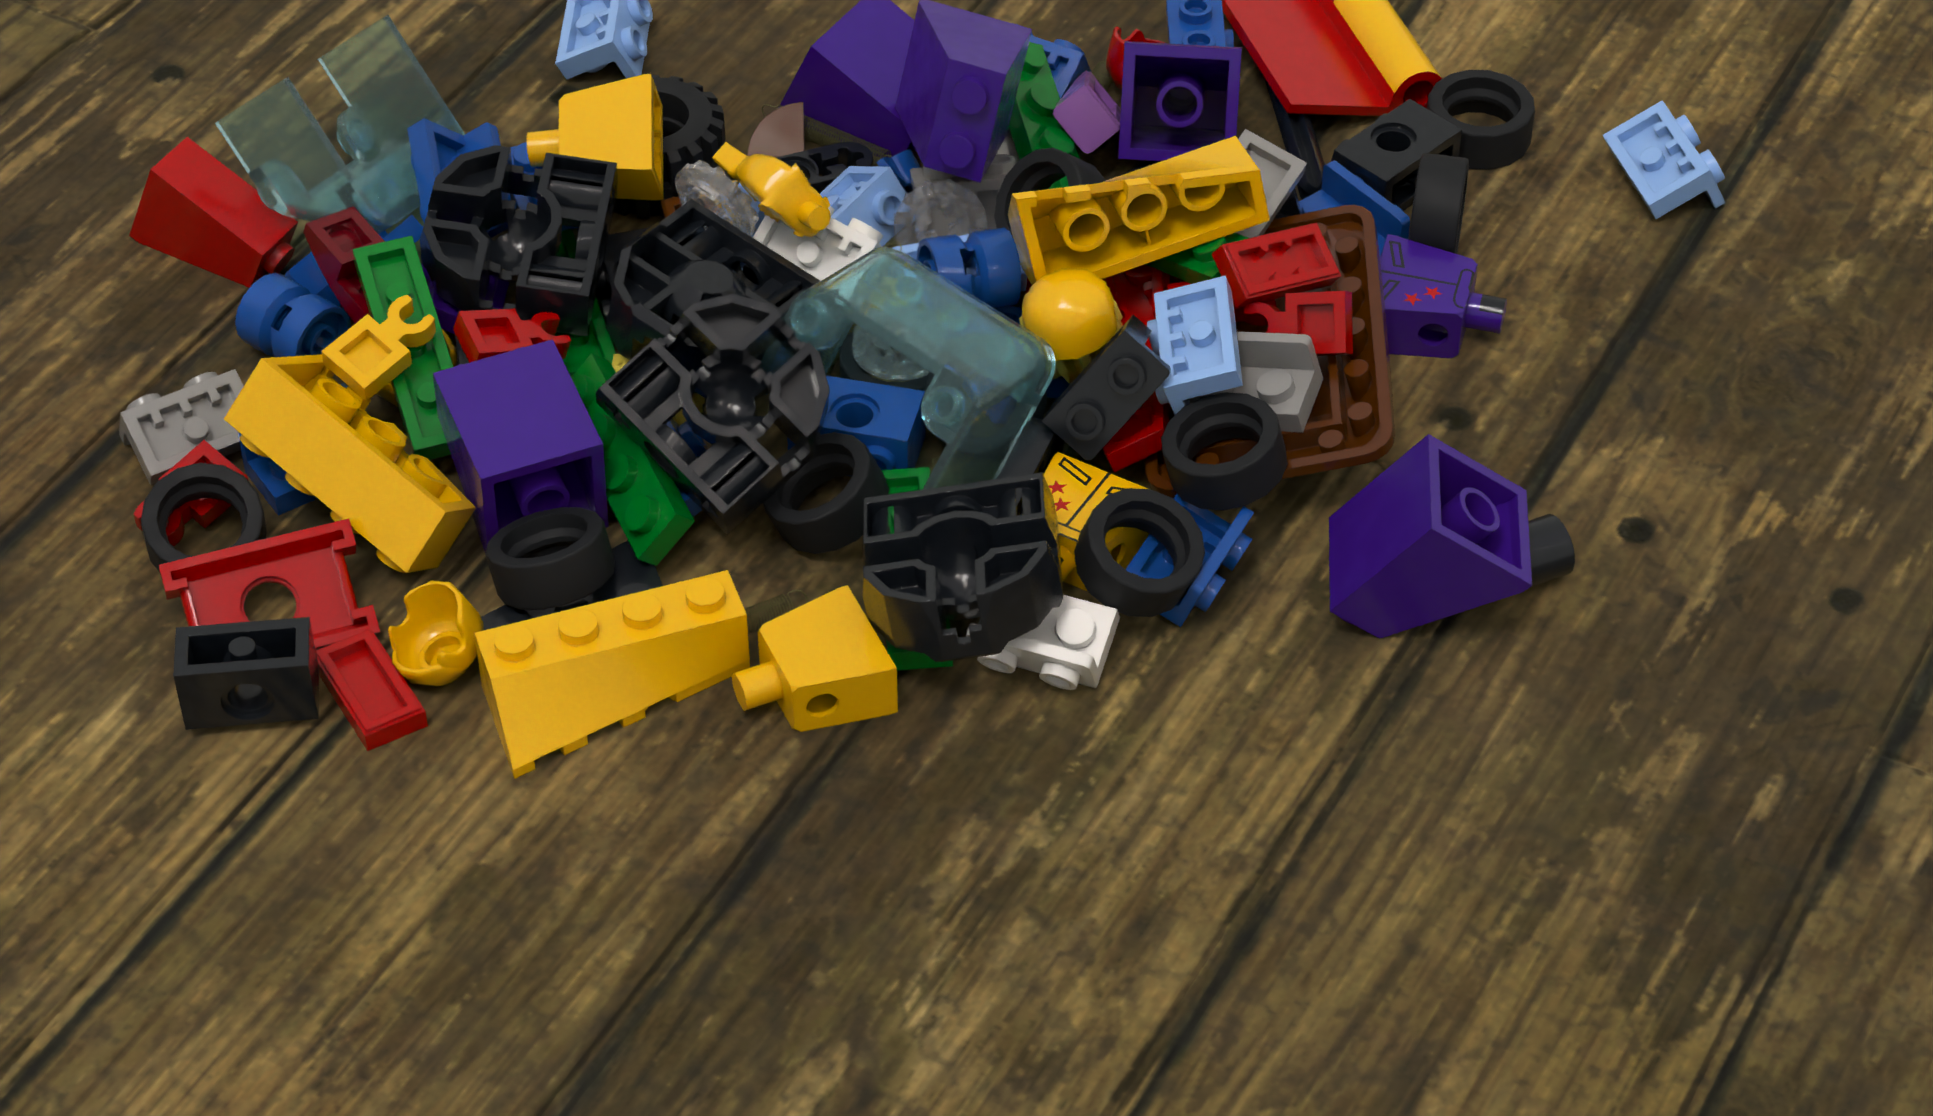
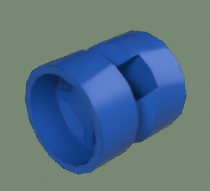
M1005 227L972 232L968 235L966 242H963L956 234L920 240L916 260L917 277L924 306L932 317L965 313L969 310L972 302L981 310L1013 306L1018 303L1022 284L1019 255L1015 241L1010 231Z
M271 273L264 275L254 282L243 295L237 309L235 325L238 336L245 343L266 355L287 357L322 354L321 351L351 328L350 316L343 308L320 295L312 294L306 287L285 275Z

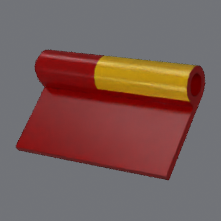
M1222 0L1224 15L1287 113L1381 116L1391 112L1409 99L1427 109L1428 95L1435 83L1442 79L1388 0Z

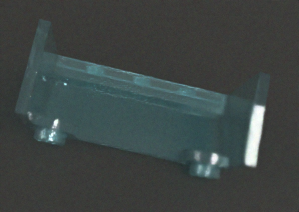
M386 15L317 59L349 107L341 112L337 118L338 142L342 149L354 159L347 165L330 142L289 77L215 123L256 185L262 202L271 210L284 216L311 222L354 206L379 234L420 206L415 171L411 164L412 153L407 128L425 118L461 135H465L389 15Z
M878 247L869 251L806 289L793 300L784 317L786 324L795 332V337L801 343L803 341L806 344L809 342L820 353L825 374L828 372L853 323L934 374L922 399L921 414L928 430L945 441L947 445L923 489L997 479L1025 424L1031 419L1051 383L1056 368L1055 355L1047 341L910 255L889 247ZM776 340L766 350L761 360L760 368L766 374L770 371L774 374L793 355Z

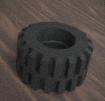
M652 75L663 105V200L673 197H688L697 203L707 204L713 199L712 183L714 178L724 171L712 158L726 142L722 106L718 105L717 98L712 92H704L703 86L696 82L685 83L681 77L670 76L669 78H660L659 75ZM616 199L615 213L624 216L630 213L636 214L639 219H650L651 216H661L662 219H665L661 200Z

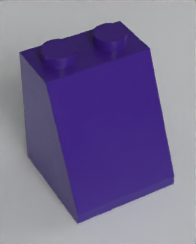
M860 0L810 47L780 105L785 106L803 102L804 115L885 148L891 152L892 157L905 150L914 149L916 151L895 108L915 20L891 0Z
M919 0L895 108L924 167L981 183L1008 133L1032 33L1031 28L931 0Z
M1125 41L1118 159L1164 161L1237 136L1242 48Z
M553 339L433 373L437 415L465 496L476 507L472 516L485 554L488 542L500 529L519 518L538 511L559 507H581L596 512L604 521L605 527H609L603 442Z
M1428 434L1329 517L1330 612L1339 616L1345 622L1354 624L1380 639L1524 592L1532 586L1527 490Z

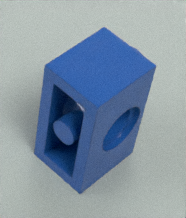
M826 376L830 389L829 404L820 435L832 432L853 435L867 446L881 470L915 468L926 437L925 391ZM787 437L789 450L795 444Z

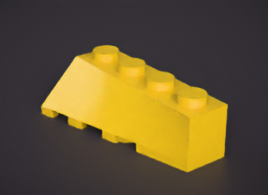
M1236 136L1100 183L1012 193L1007 214L1018 251L1020 265L1032 285L1043 276L1061 268L1088 269L1099 278L1104 279L1270 221L1260 169Z
M322 354L261 358L224 417L226 422L241 433L240 441L255 454L272 459L286 471L285 478L290 485L302 493L317 497L332 510L330 516L335 522L349 518L353 533L361 534L377 548V557L388 567L402 573L438 568L476 507L428 458L416 454L408 455L403 450L408 437L394 423L384 422L371 417L365 411L371 400L365 401L349 386L347 388L341 386L333 378L334 373L324 365Z
M728 570L474 633L482 688L514 779L535 770L534 760L560 749L565 756L588 745L587 735L619 721L624 728L646 718L645 711L651 705L668 697L679 702L732 677V674L750 668L747 614Z

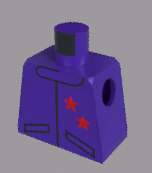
M1387 235L1380 257L1389 354L1454 358L1459 355L1466 328L1501 333L1507 298L1475 293L1478 264L1472 258L1399 236Z

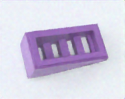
M1086 70L1074 81L1056 104L1053 111L1055 119L1084 153L1093 152L1120 130L1121 108L1091 71L1087 72Z

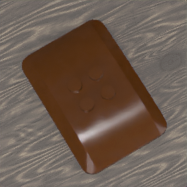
M1343 205L1273 219L1263 234L1317 223L1340 271L1341 277L1330 286L1306 292H1352L1353 354L1317 356L1323 381L1304 432L1281 431L1288 462L1282 479L1367 464L1383 457L1394 445L1395 424L1391 368L1377 229L1372 213L1362 206ZM1170 275V283L1186 282ZM1285 297L1276 299L1277 308L1281 312L1285 311ZM1244 321L1236 322V330L1238 332L1266 333L1268 325L1258 326ZM1171 407V419H1172V418L1175 416V414H1174V412H1173V410H1172V407ZM1243 438L1217 441L1201 449L1191 460L1201 464L1213 465L1230 462L1247 454L1258 442ZM1160 450L1145 458L1146 475L1151 490L1174 498L1177 492L1171 485L1163 451Z

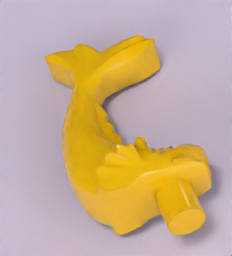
M727 142L712 157L720 167L727 171L730 177L739 181L755 202L757 200L760 202L757 207H760L759 210L764 212V215L770 216L776 222H779L781 219L784 224L794 230V235L813 237L829 224L831 213L828 209L830 206L828 198H822L817 190L811 186L797 163L791 167L773 156L763 154L747 156Z

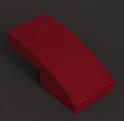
M354 206L306 223L303 232L313 256L338 301L356 324L365 315H370L354 264L353 249L385 241Z

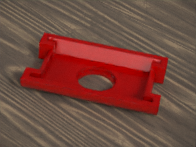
M349 518L158 565L166 599L181 598L188 626L250 622L244 611V603L249 592L260 584L277 583L286 587L295 598L296 611L293 618L310 617L315 649L326 647L370 628L375 634L380 633L374 606L358 608L344 556L356 554L357 546Z

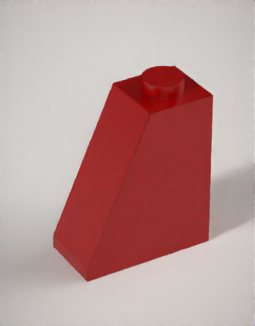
M186 137L150 169L129 236L140 244L250 288L254 282L263 277L267 272L269 274L279 273L290 261L295 251L290 242L298 221L198 144Z

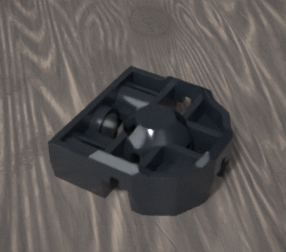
M494 145L459 155L435 178L427 216L420 237L421 260L437 295L461 311L497 309L493 308V301L485 300L490 276L506 282H517L516 304L505 303L504 309L515 308L521 320H531L535 314L541 312L556 313L560 317L556 332L588 337L617 199V163L546 153L543 168H535L534 175L524 173L523 166L512 165L510 147ZM509 193L537 197V205L528 202L526 210L516 209V200H508ZM506 222L508 233L500 235L493 241L487 231L493 226ZM562 225L579 227L575 259L557 256L562 242Z
M691 199L622 248L613 285L606 329L619 353L631 360L654 338L658 340L660 337L662 339L666 337L673 326L670 323L677 316L680 317L694 302L728 294H737L771 304L784 317L786 324L795 332V337L802 343L803 341L806 342L821 329L830 311L834 289ZM740 262L752 268L756 274L758 285L751 282L745 276ZM688 337L670 353L689 373L692 369L695 372L703 366L702 360L707 358ZM776 340L756 359L762 362L760 366L762 369L765 359L777 365L791 353Z
M728 294L694 302L682 313L679 321L670 328V333L663 339L660 337L658 340L654 338L597 390L595 395L596 403L728 535L813 458L828 410L830 389L820 353L809 342L807 344L804 341L801 343L795 337V332L786 324L784 317L771 304L737 294ZM687 337L707 356V358L702 360L703 366L696 372L692 369L689 373L670 354ZM778 340L793 357L774 374L771 371L766 374L760 368L762 362L756 358L774 341ZM694 391L707 399L705 404L706 415H701L693 403L692 396ZM768 393V414L765 416H755V400ZM681 410L695 434L712 444L698 459L687 443L673 429L665 425ZM773 423L800 449L788 464L785 463L781 467L779 462L757 441L769 430Z
M1043 473L864 498L863 600L867 618L875 632L880 633L895 648L924 653L935 662H946L1001 653L1009 641L1039 627L1052 608L1060 607L1063 600L1058 520L1054 498ZM1016 488L1022 489L1023 515H1017ZM894 506V533L892 534L890 526H888V507ZM980 617L981 624L969 626L970 636L958 637L956 628L946 629V618L951 620H970Z

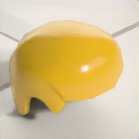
M1061 268L1040 278L1030 287L1029 292L1024 295L1022 322L1030 346L1039 356L1054 361L1079 359L1099 350L1117 331L1118 325L1111 291L1104 280L1088 269Z
M432 580L410 590L404 596V603L407 609L406 618L398 626H389L388 633L393 650L392 664L411 684L443 686L452 683L463 675L477 657L474 633L483 631L484 625L477 610L451 582Z

